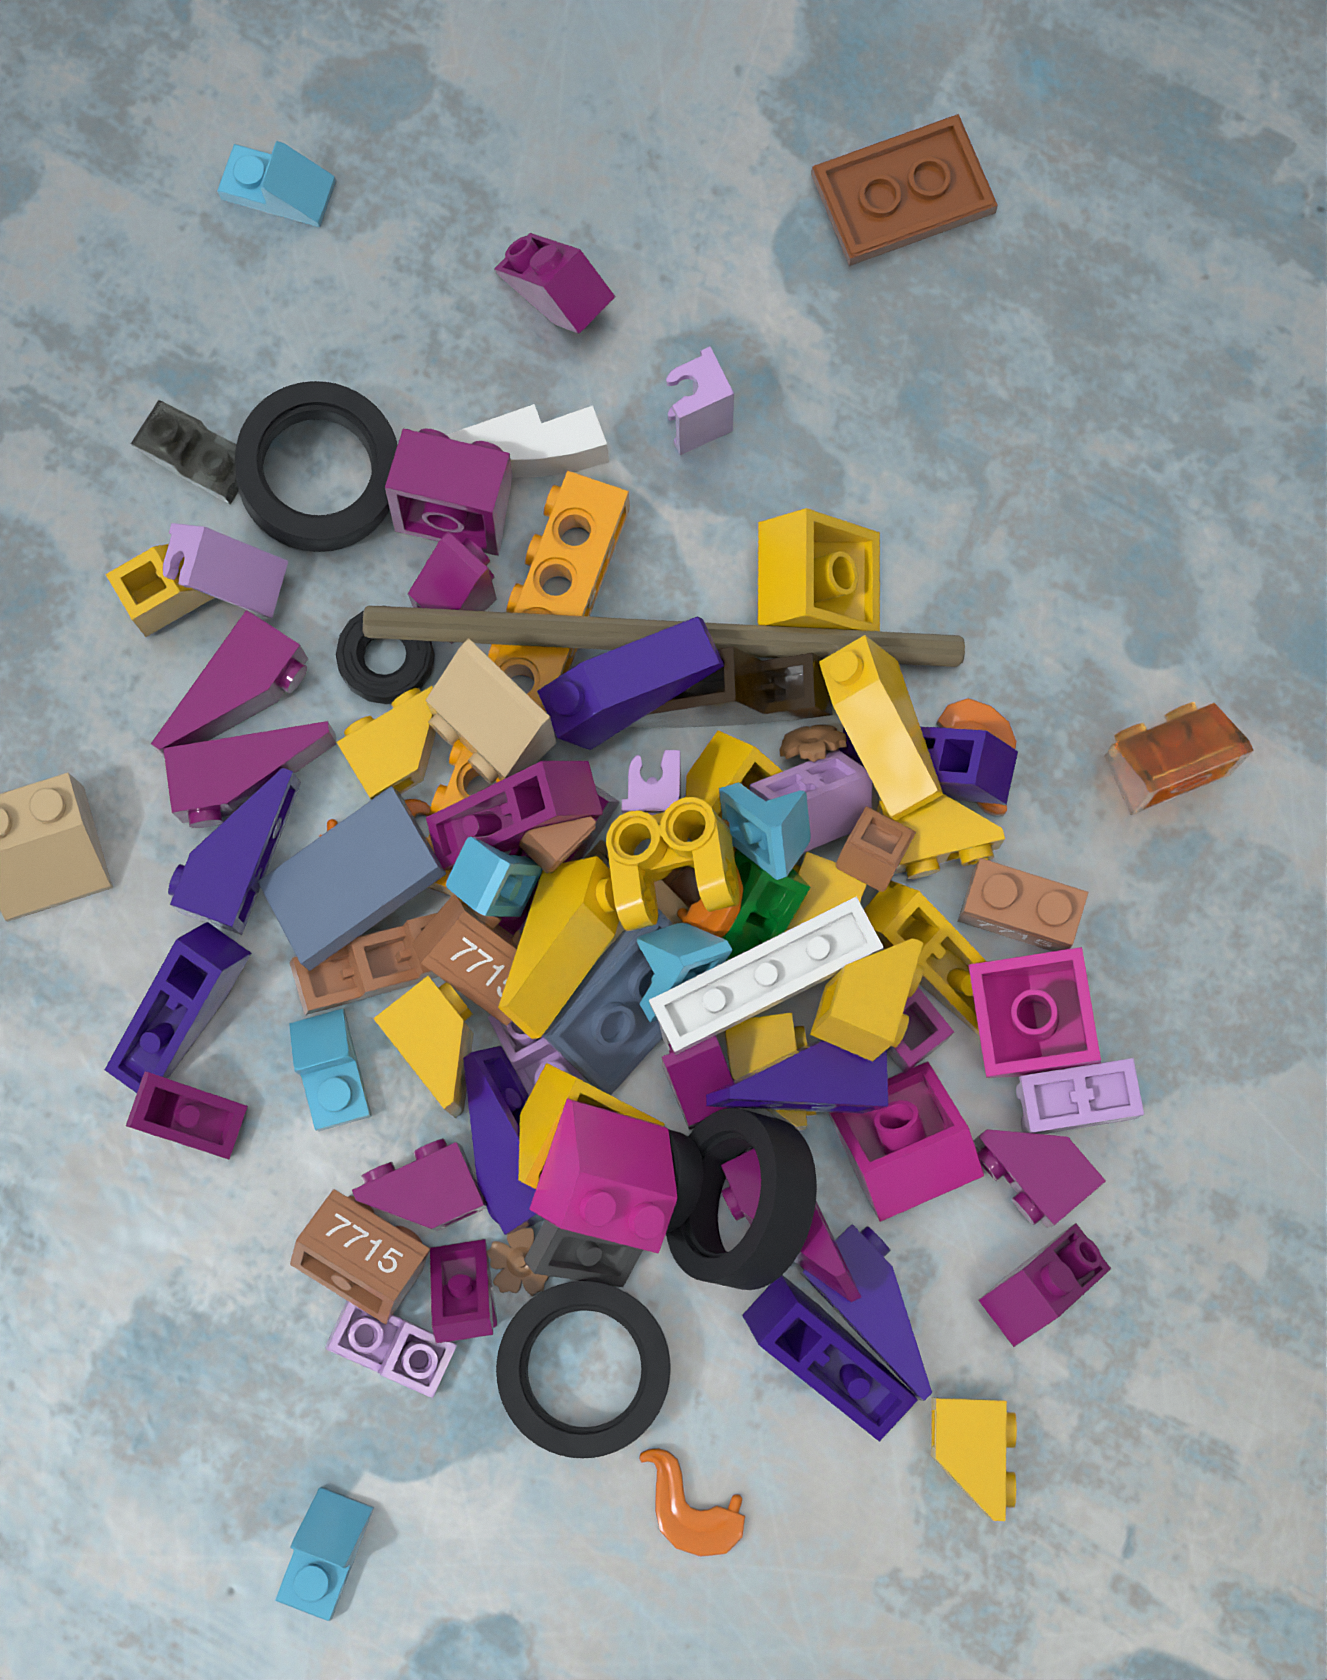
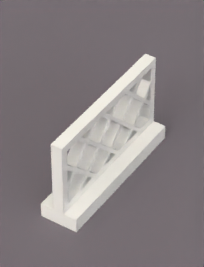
M856 896L650 999L649 1003L659 1022L662 1038L668 1051L670 1050L668 1046L670 1043L675 1055L835 976L845 965L882 951L884 947Z

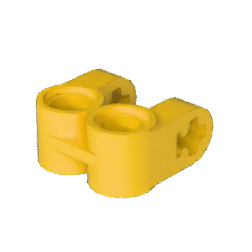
M684 797L673 802L665 812L654 815L643 811H629L620 815L611 824L606 836V846L613 897L618 918L626 931H633L657 924L658 906L654 882L665 878L674 868L688 865L695 869L698 891L707 911L712 912L739 904L740 893L730 829L704 800L696 797ZM705 825V830L698 839L687 842L690 833L695 828ZM651 839L648 848L643 853L634 855L636 847L642 841Z

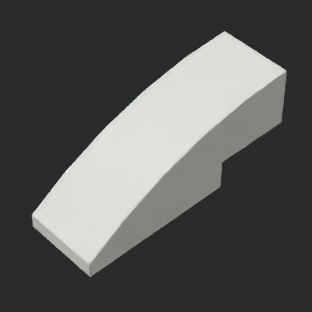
M535 404L447 434L452 440L472 444L474 441H486L497 445L503 452L510 453L512 478L544 477L563 474L567 470L576 472L609 462L607 442L593 405L541 423Z

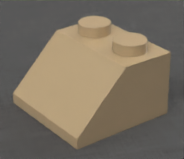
M469 638L460 646L426 699L427 705L434 715L428 721L431 727L451 746L459 740L470 750L473 755L468 759V762L490 784L497 778L501 781L536 764L557 743L550 716Z
M67 772L0 794V911L5 921L9 922L113 888L84 786Z

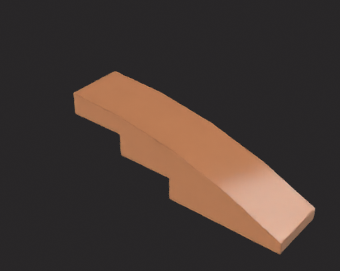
M437 913L407 920L403 926L359 936L311 971L301 965L297 957H293L289 963L304 1015L415 985L426 976H429L431 979L439 977L420 963L412 945V942Z

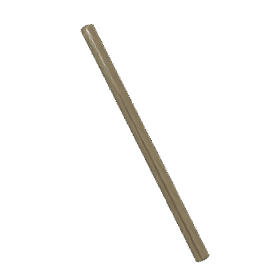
M369 605L365 607L363 612V634L367 638L464 643L469 638L473 643L614 650L684 621ZM705 623L717 649L734 646L754 657L782 658L814 653L825 659L864 635L894 657L899 664L957 667L963 663L965 657L964 638L960 635Z

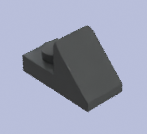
M545 1219L524 1261L534 1274L579 1281H593L623 1287L643 1250L561 1229Z

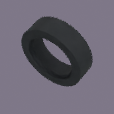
M308 381L292 384L273 392L251 411L237 439L235 449L236 478L239 494L245 509L261 530L278 542L295 549L326 552L339 550L361 541L382 523L390 510L385 485L398 446L393 429L374 403L357 391L343 385L323 381ZM326 420L337 423L355 434L368 453L372 470L369 483L362 495L347 508L327 515L305 514L285 505L270 489L263 470L266 453L273 440L283 430L302 421Z
M726 1108L707 1116L688 1136L696 1143L702 1155L704 1174L701 1193L692 1214L682 1226L672 1232H666V1238L676 1263L690 1277L741 1290H756L766 1287L781 1277L800 1253L808 1236L815 1211L817 1194L816 1170L809 1145L800 1131L793 1125L781 1119L744 1109ZM753 1147L759 1160L761 1172V1190L758 1207L745 1236L731 1251L727 1252L722 1244L718 1226L719 1200L726 1179L721 1165L740 1156L748 1148Z
M574 1281L559 1284L530 1299L508 1324L499 1346L496 1364L497 1385L502 1404L519 1431L537 1446L551 1453L581 1459L596 1458L617 1452L637 1440L650 1427L659 1414L668 1392L671 1373L670 1354L665 1336L650 1311L640 1301L621 1289L593 1281ZM576 1311L599 1312L619 1322L634 1339L641 1360L640 1383L630 1405L615 1419L593 1427L568 1425L549 1415L536 1400L528 1377L530 1352L539 1334L555 1319Z

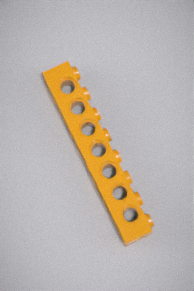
M567 470L561 487L553 485L548 494L544 507V516L549 517L543 535L534 534L525 558V565L531 566L524 585L516 583L513 587L506 612L590 617L630 510L629 491ZM571 528H582L590 534L586 542L577 546L568 545L561 540L563 534ZM557 576L564 577L572 583L567 592L557 596L547 594L542 589L547 580ZM491 644L488 657L510 678L518 675L530 677L534 681V685L527 695L546 712L537 691L570 670L578 648ZM459 740L453 744L449 758V764L455 766L448 786L443 784L438 786L431 803L430 815L469 797L470 795L467 794L468 784L473 778L480 776L468 762L473 753ZM429 834V836L426 837V839L430 844L432 850L434 851L431 837ZM452 869L446 870V875L427 888L452 896L454 893L446 886Z

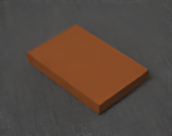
M959 114L814 165L811 170L812 178L849 266L993 215L998 207Z

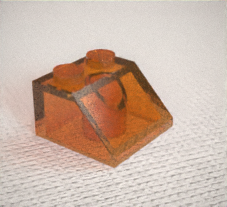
M1191 702L1165 714L1164 717L1167 722L1147 730L1145 723H1139L1114 735L1116 743L1111 745L1104 757L1130 815H1134L1231 775L1254 751L1249 739L1215 703L1198 709L1195 702Z

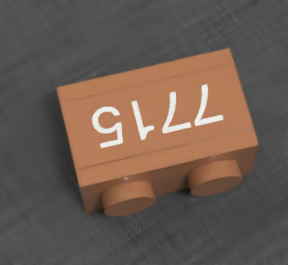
M980 858L973 869L957 922L1052 952L1066 950L1073 946L1089 892Z
M453 894L412 942L413 948L422 965L507 1026L512 1020L498 1006L523 931L517 930L514 935L510 934L498 925L502 920L500 916H484Z
M333 1189L296 1239L290 1265L386 1325L422 1273L430 1248L425 1246L419 1236L412 1230L404 1226H393L377 1216L369 1205L356 1201L354 1196L347 1197Z

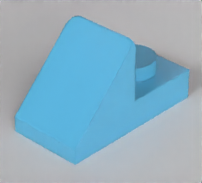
M276 141L272 154L234 144L217 192L221 200L320 228L336 179L334 175L285 143Z
M739 782L719 788L722 819L730 823L729 829L732 835L733 846L776 880L787 877L808 846L811 838L806 792L800 790L765 801Z
M468 837L447 879L446 886L473 910L484 916L521 917L543 869L534 860L526 856L508 855L475 837Z
M677 923L637 938V944L654 972L651 978L652 983L640 1002V1006L649 1022L657 1020L649 1000L724 963L732 952V948L727 940L687 923Z
M342 1008L289 1023L293 1066L295 1072L302 1077L315 1130L319 1132L372 1117L345 1010Z
M319 1487L291 1543L290 1548L294 1549L275 1601L326 1621L332 1620L374 1507Z

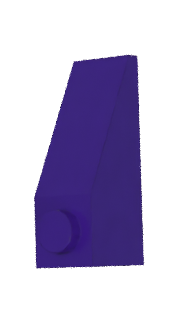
M697 616L583 661L537 692L546 713L551 718L557 738L592 750L724 666V663L704 620Z
M920 726L943 794L957 801L1007 805L1018 755L1017 750L987 730ZM843 728L842 733L846 735L847 747H839V751L864 767L845 728Z
M281 768L190 852L185 865L179 864L176 867L168 888V895L173 896L170 905L183 915L203 922H209L214 926L240 935L243 934L261 888L258 881L266 875L301 785L300 780L293 771Z
M209 922L177 938L104 1070L135 1093L138 1092L144 1072L168 1079L227 998L252 953Z
M818 1040L707 1094L706 1106L857 1114L888 1107L887 1050L872 1062L826 1041Z
M502 1046L471 1052L463 1058L477 1185L486 1200L488 1213L499 1224L504 1235L533 1226L544 1218L529 1210L536 1189L518 1180L520 1113L529 1095Z
M851 1224L835 1241L861 1294V1298L850 1302L805 1269L800 1274L919 1400L925 1401L932 1394V1390L893 1266L884 1258L891 1250L869 1226H866L860 1232Z
M783 1275L771 1283L742 1314L760 1347L879 1442L918 1401L914 1393L830 1314Z

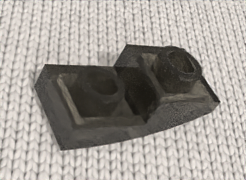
M158 400L130 444L164 468L231 505L239 492L235 468L236 444L208 430L199 419Z

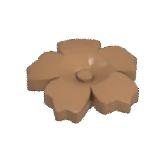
M813 725L811 728L803 726L784 735L779 749L780 757L784 756L786 759L800 754L801 759H809L812 762H816L818 759L826 758V750L835 751L839 747H847L846 735L837 731V728L831 725Z
M524 1228L508 1234L507 1241L510 1246L494 1241L491 1248L487 1251V1255L491 1259V1268L496 1270L502 1269L493 1281V1284L499 1288L501 1293L508 1291L518 1293L522 1284L531 1296L544 1291L545 1282L549 1276L534 1274L524 1261L535 1239L532 1228Z

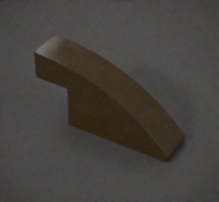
M734 646L717 649L724 663L723 667L628 727L684 728L731 726L833 715L832 702L819 661L824 658L814 653H807L762 661Z

